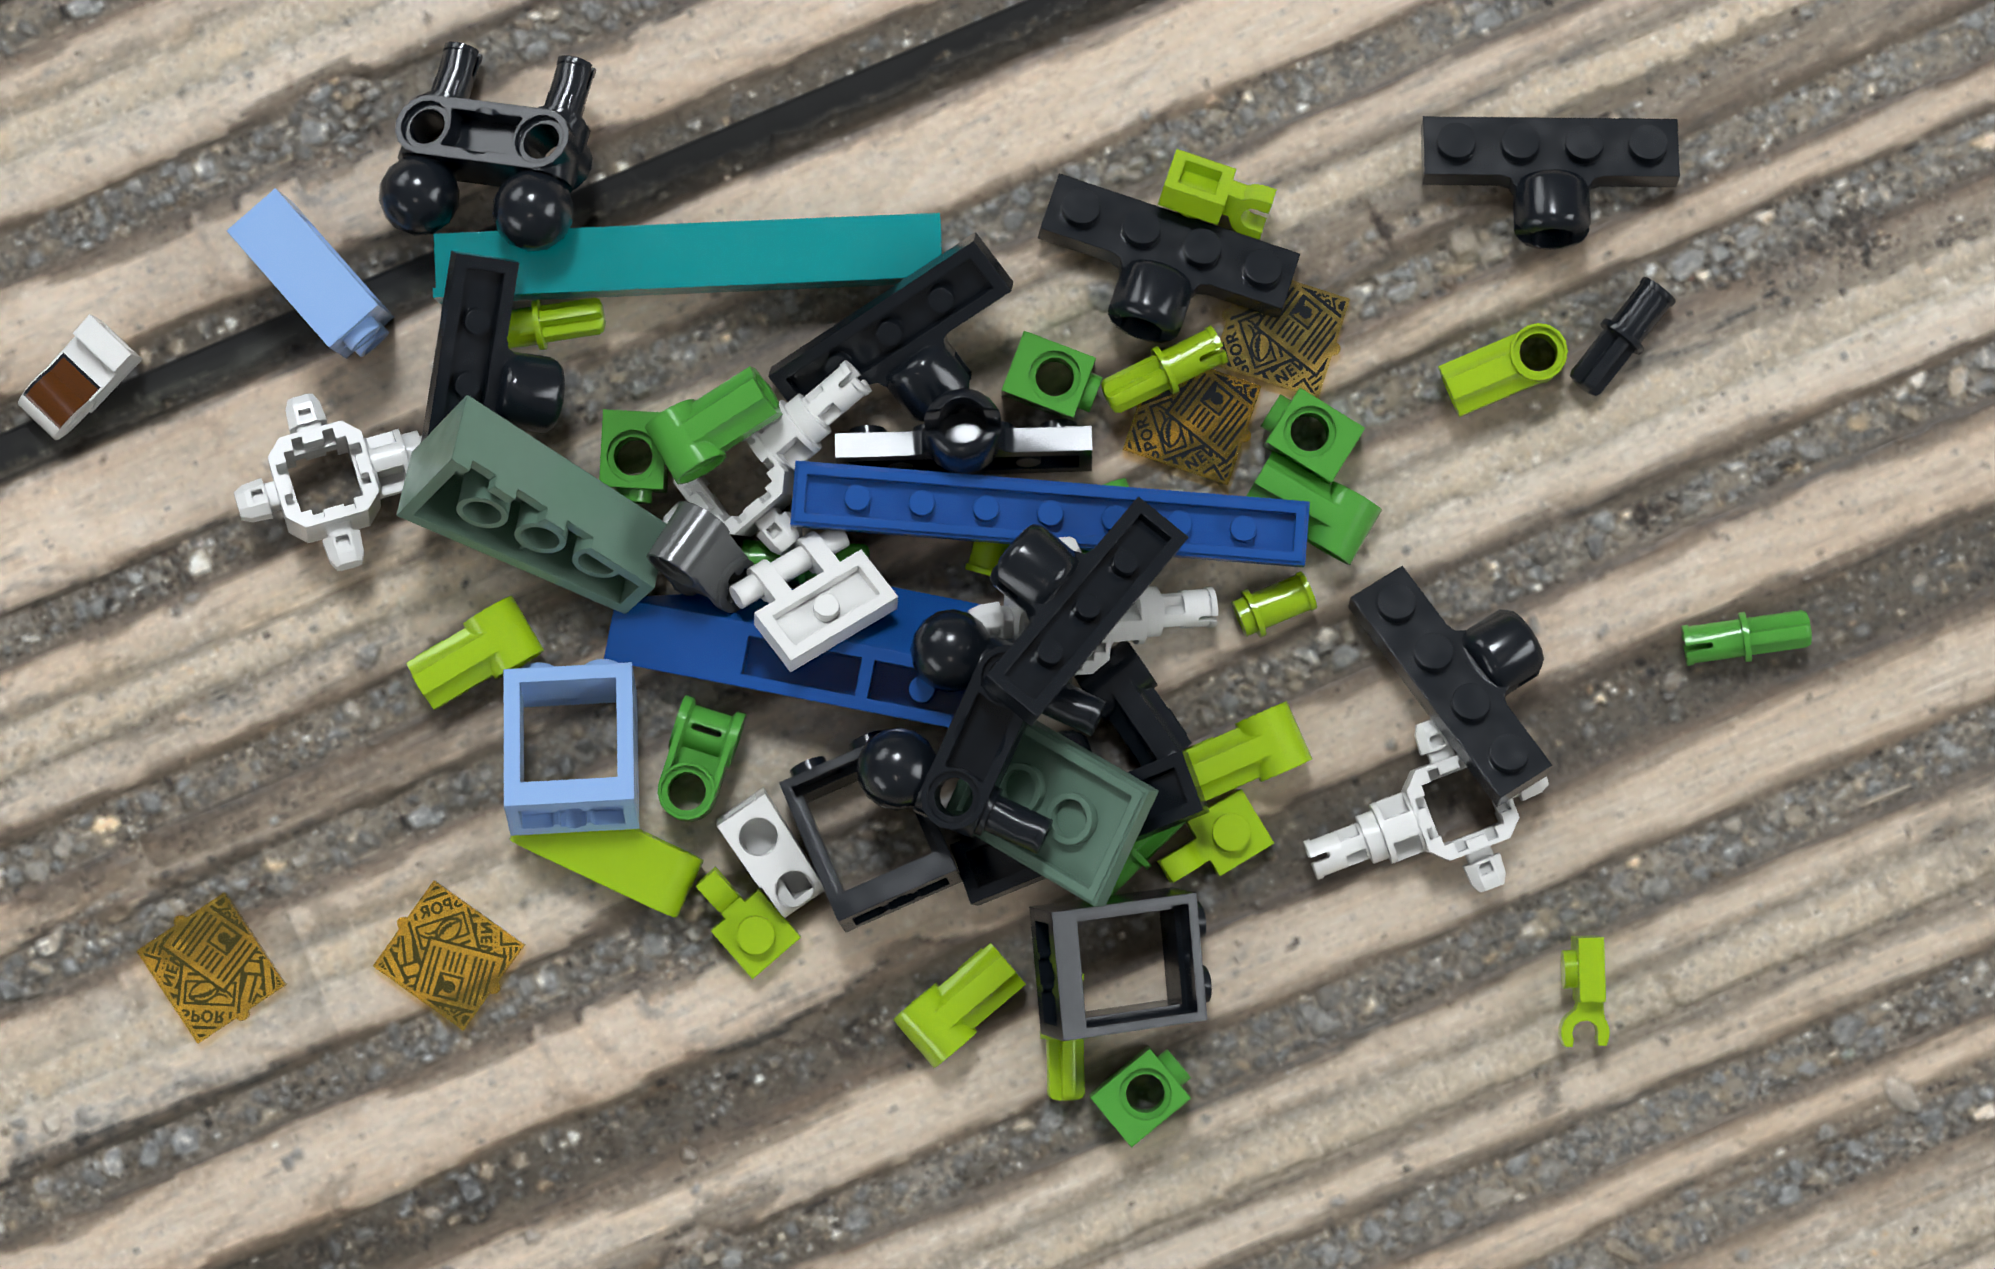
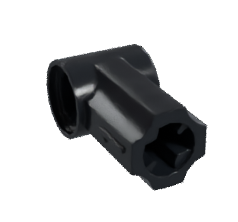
M1121 641L1110 649L1109 661L1093 674L1074 675L1082 690L1107 701L1102 715L1105 722L1107 720L1111 721L1141 766L1184 750L1192 744L1186 731L1171 709L1166 706L1155 690V687L1158 686L1155 679L1128 641Z

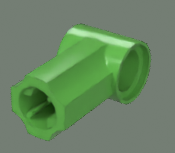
M749 366L698 400L688 399L665 409L646 424L645 429L674 480L679 485L696 480L715 469L726 459L725 451L783 414L779 407V401L769 384L762 378L756 368Z
M1274 451L1270 454L1247 494V497L1309 501L1307 542L1347 565H1351L1382 511L1375 503L1350 488L1334 481L1330 485Z

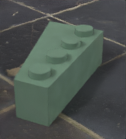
M468 395L412 451L396 514L400 518L623 614L629 612L655 588L658 570L648 561L646 556L667 524Z

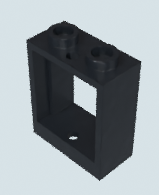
M882 730L873 731L858 737L848 745L849 752L829 761H826L824 756H818L799 763L790 770L792 777L779 782L837 921L845 932H849L963 882L940 827L931 820L916 814L932 853L845 891L808 803L857 782L856 767L860 751L871 737Z
M1169 887L1111 895L1106 906L1095 907L1083 899L1029 907L1041 1034L1061 1041H1069L1208 1020L1206 1002H1209L1211 999L1212 983L1209 971L1202 962L1200 940L1206 934V917L1201 903L1197 901L1196 892ZM1160 910L1167 1000L1085 1011L1077 922Z

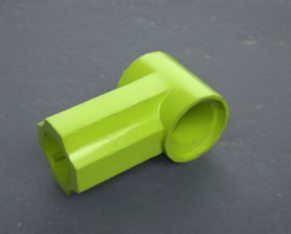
M1536 323L1527 325L1517 333L1439 365L1438 370L1449 398L1460 418L1530 387L1547 383L1556 377L1565 365L1568 349L1566 340L1560 331L1551 325ZM1533 337L1543 338L1548 341L1554 349L1555 358L1553 365L1543 371H1534L1527 368L1521 361L1519 354L1522 342Z
M513 596L506 597L477 613L463 623L464 629L428 648L406 663L415 683L433 710L439 709L491 677H494L495 680L503 677V669L520 668L544 652L542 645Z
M1287 701L1235 723L1236 728L1215 738L1211 737L1184 749L1189 754L1206 801L1259 778L1260 782L1268 780L1313 759Z
M990 942L963 963L940 986L936 982L903 1009L893 1021L930 1065L936 1068L978 1032L975 1027L1024 987L1026 983Z

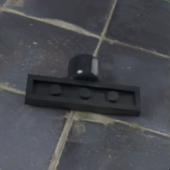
M1423 116L1422 185L1501 186L1509 189L1513 195L1515 236L1526 246L1536 249H1564L1579 244L1587 237L1589 226L1591 225V189L1598 187H1677L1680 178L1678 119Z
M1060 173L1038 234V239L1110 262L1116 266L1119 271V278L1108 308L1111 322L1116 328L1127 335L1157 343L1167 342L1178 336L1190 301L1196 294L1209 295L1279 319L1300 257V253L1198 219L1188 218L1180 213Z
M975 232L773 365L768 377L789 402L799 393L805 397L846 360L859 371L861 376L858 379L860 381L864 379L869 385L878 383L887 387L911 419L924 422L925 413L934 399L949 390L958 388L969 389L972 371L948 342L947 334L1010 293L1014 281Z
M451 250L421 442L466 395L523 431L546 433L556 425L562 410L565 394L563 367L558 361L549 356L513 352L508 347L507 337L519 262L512 259Z
M958 388L946 391L934 399L925 413L924 424L915 426L912 431L887 432L881 426L861 425L851 428L849 433L835 434L836 464L972 475L1092 471V426H1078L1072 420L1054 419L1041 423L1040 427L1014 428L1013 424L1001 421L999 409L988 396L977 390Z
M1139 496L1097 546L1086 554L1072 550L1042 524H1032L1025 528L999 558L998 564L992 570L990 579L995 588L1025 611L1029 624L988 672L980 685L1027 724L1032 726L1181 549L1189 537Z
M1403 565L1350 597L1348 605L1350 611L1496 807L1549 775L1553 765L1509 708L1505 700L1509 693L1537 677L1544 661L1543 651L1537 637L1521 616L1514 611L1499 609L1467 630H1454L1445 623Z
M1074 730L1058 731L1059 734L1092 752L1087 736ZM1180 750L1127 772L1159 790L1135 842L1210 812L1188 752ZM976 836L973 840L965 838L950 845L971 905H982L1046 879V877Z

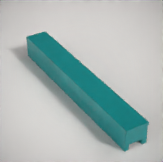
M940 213L569 228L564 239L549 249L531 252L508 244L498 231L434 234L436 288H433V298L440 304H443L451 250L512 259L519 262L513 301L896 285L942 254Z

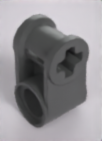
M681 501L646 556L648 561L663 573L677 592L685 596H694L696 594L705 596L711 600L715 607L727 613H736L741 609L732 599L729 587L747 577V569L753 566L754 563L748 559L729 535L728 527L720 519L694 503Z

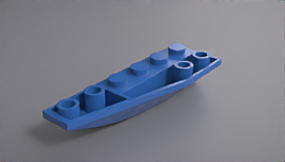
M891 587L898 596L896 610L790 672L754 625V612L769 604L761 598L736 613H727L715 607L709 598L700 594L694 596H685L683 594L645 596L626 614L613 609L604 659L613 660L618 663L632 662V666L949 728L966 690L946 692L934 689L920 678L913 667L910 648L913 635L923 620L938 611L955 609L968 612V610L981 604Z

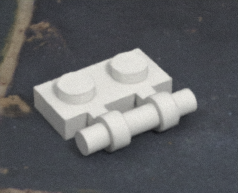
M825 530L820 534L810 531L796 540L793 550L772 562L766 559L759 561L747 569V577L729 587L732 599L741 609L760 598L769 603L754 612V625L790 672L897 609V594L862 549L841 562L835 556L836 553L850 545L845 531ZM808 570L817 574V576L793 590L787 584V582Z

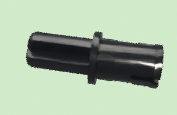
M1643 277L1639 286L1612 320L1603 319L1600 325L1604 330L1571 370L1570 377L1588 394L1593 396L1600 395L1633 353L1638 355L1644 350L1641 344L1669 307L1675 304L1674 297L1650 278Z

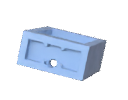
M276 188L227 230L230 236L330 349L346 359L354 352L363 357L388 336L389 331L384 326L394 316L301 210Z
M597 659L585 665L553 666L548 663L536 662L527 664L522 668L503 669L504 810L510 835L640 829L638 708L632 662L618 663L609 659ZM616 703L617 777L524 782V707Z

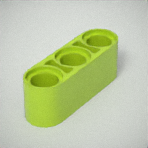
M641 829L514 835L509 838L513 843L673 918L678 917L704 861L700 857Z

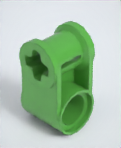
M684 696L672 730L668 746V756L658 784L657 794L660 804L669 815L680 821L694 822L703 819L712 812L717 803L727 768H730L744 728L746 713L737 711L731 716L696 705L695 697ZM694 726H700L722 733L721 737H716L693 728ZM687 774L701 778L706 788L705 798L702 803L691 810H681L675 807L670 797L674 781L680 776Z

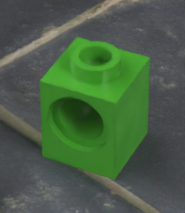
M1024 331L1002 387L1001 395L1062 419L1073 421L1077 409L1090 412L1103 377L1091 373L1096 357ZM1050 362L1064 364L1073 376L1071 388L1059 396L1045 394L1036 383L1038 370Z
M1302 388L1297 390L1292 400L1280 394L1260 426L1270 432L1263 447L1286 457L1329 484L1332 483L1365 430V427ZM1313 417L1323 425L1326 438L1320 449L1305 451L1295 445L1291 437V426L1296 419Z
M603 409L599 480L636 504H652V492L667 493L669 469L645 429L646 424L661 412ZM631 441H643L650 446L652 451V462L649 468L639 475L623 473L618 464V455L621 448Z
M1147 1045L1089 1093V1095L1132 1148L1191 1099L1182 1087L1191 1077L1168 1049L1157 1056ZM1142 1074L1155 1076L1161 1081L1163 1086L1161 1100L1150 1109H1138L1132 1106L1126 1097V1090L1130 1081Z

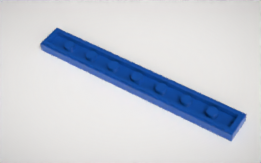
M795 460L790 527L1011 544L1028 526L1042 524L1056 537H1072L1076 539L1081 550L1091 551L1139 496L1189 537L1174 556L1176 558L1303 568L1306 562L1310 502Z

